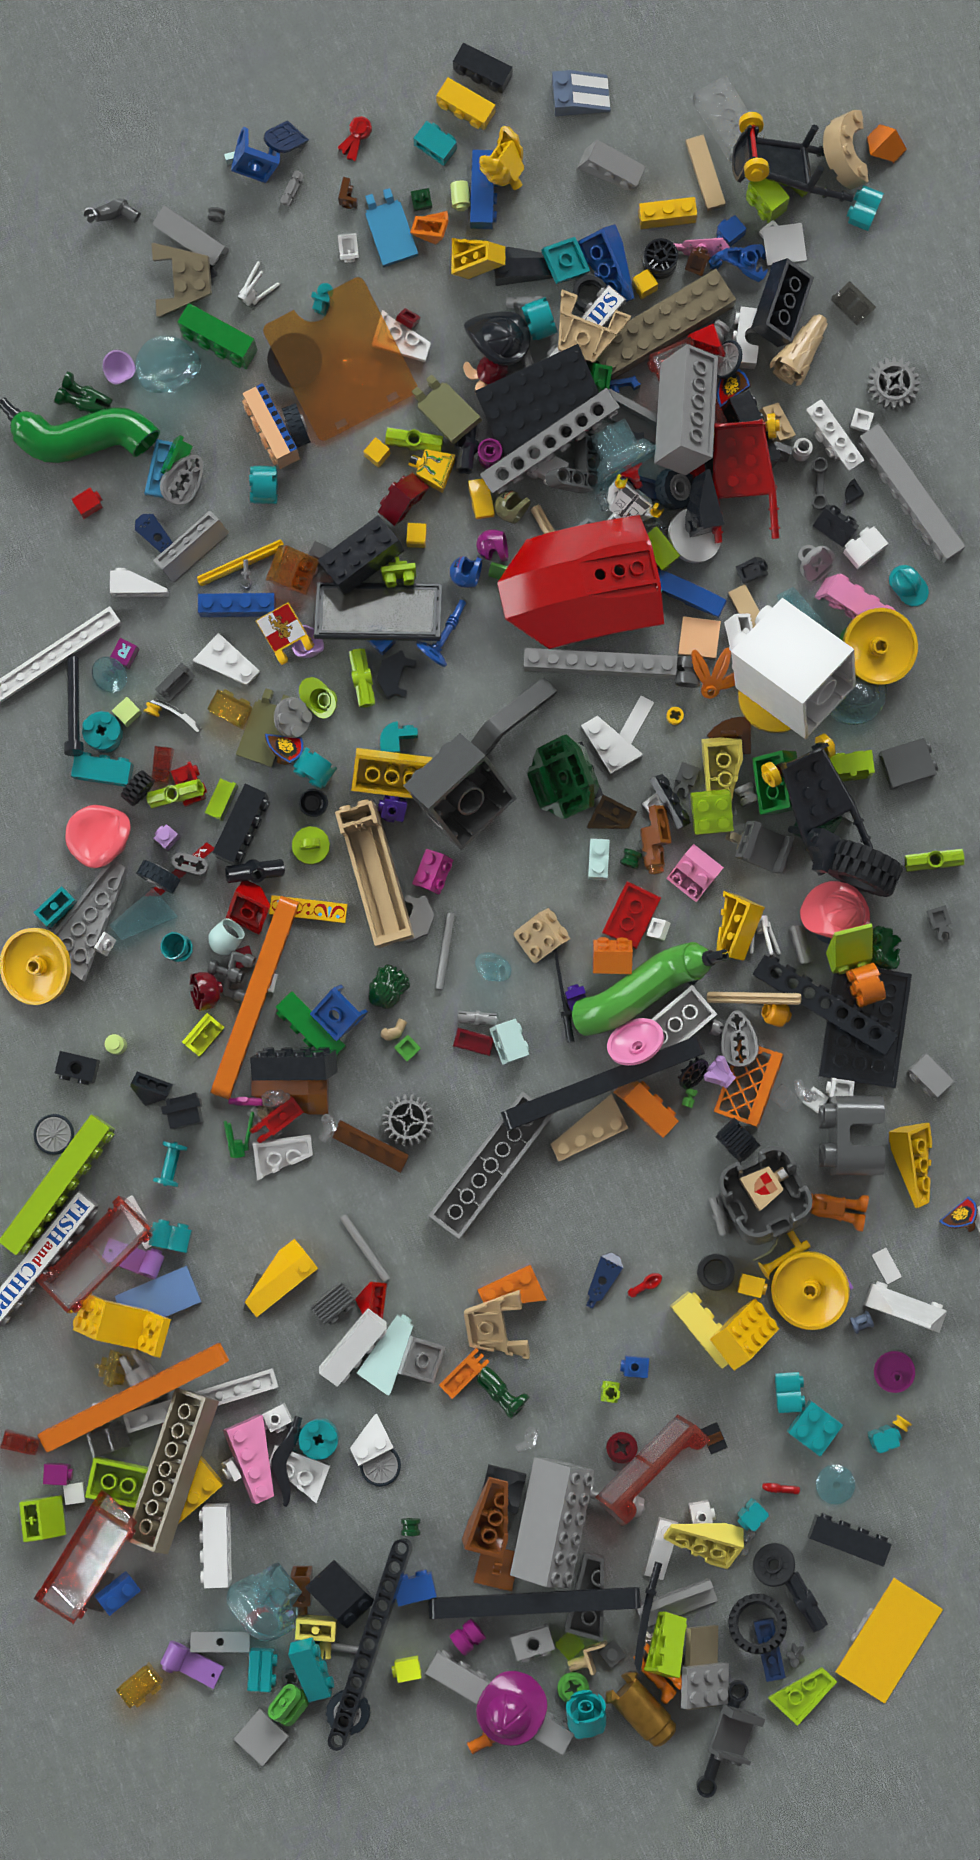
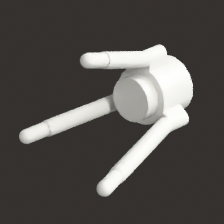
M259 261L256 263L238 295V298L247 306H250L251 303L256 305L260 299L280 285L276 283L256 297L257 292L253 288L263 275V271L259 272L252 283L251 281L260 265Z
M761 916L756 929L757 934L764 933L770 955H773L770 938L777 954L780 955L781 952L771 929V924L768 921V916ZM755 934L750 944V954H753Z

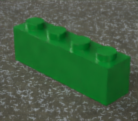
M293 991L276 1006L279 1010L276 1014L283 1021L288 1019L292 1024L290 1028L297 1035L301 1033L305 1037L303 1041L312 1048L314 1046L317 1050L319 1047H330V1050H336L337 1056L347 1047L340 1039L336 1041L310 1015L312 1011Z

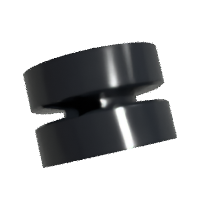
M657 238L649 242L644 251V270L649 269L655 279H665L671 276L676 269L678 250L675 244L665 238Z

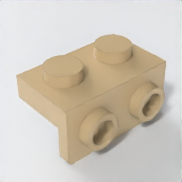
M779 403L763 407L759 410L763 414L765 422H767V414L775 413L776 420H780V431H777V438L772 439L774 443L775 441L783 442L792 439L796 435Z

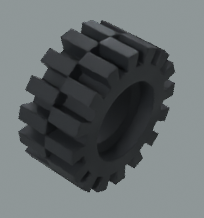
M141 770L126 784V787L122 790L121 797L130 805L135 806L147 795L155 780Z

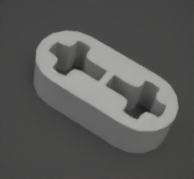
M181 852L176 853L172 858L173 866L178 870L200 876L208 871V863L203 858ZM183 856L184 860L189 862V864H182L180 867L176 859H180ZM200 861L205 867L197 872V868L191 865L192 863L199 864Z

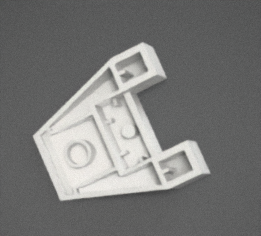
M879 1281L876 1284H870L864 1306L940 1333L947 1313L946 1310L942 1309L943 1305L933 1301L930 1305L887 1289V1284Z

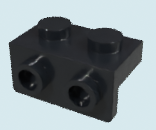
M828 504L813 524V527L844 547L859 525L856 524L857 521L853 517H846L842 514L837 506Z

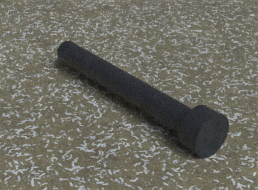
M70 656L67 658L68 741L64 743V754L75 757L83 755L84 744L80 741L79 658Z

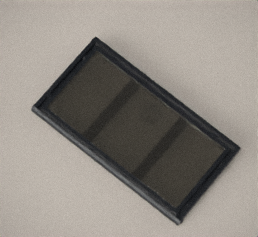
M317 582L313 637L314 639L440 641L442 584L404 585V583H397V586L388 588L386 583H361L349 593L343 595L333 582Z

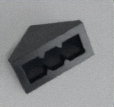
M137 1071L130 1087L142 1103L147 1106L165 1100L173 1084Z

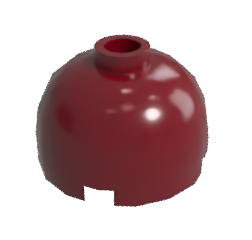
M198 972L190 975L189 985H193V991H190L195 1008L203 1011L217 1005L220 993H223L221 982H218L215 976L207 972Z

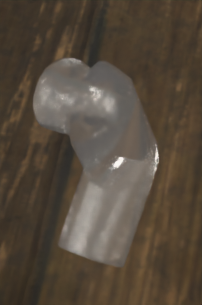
M801 1079L793 1082L797 1097L805 1102L817 1100V1092L805 1089Z

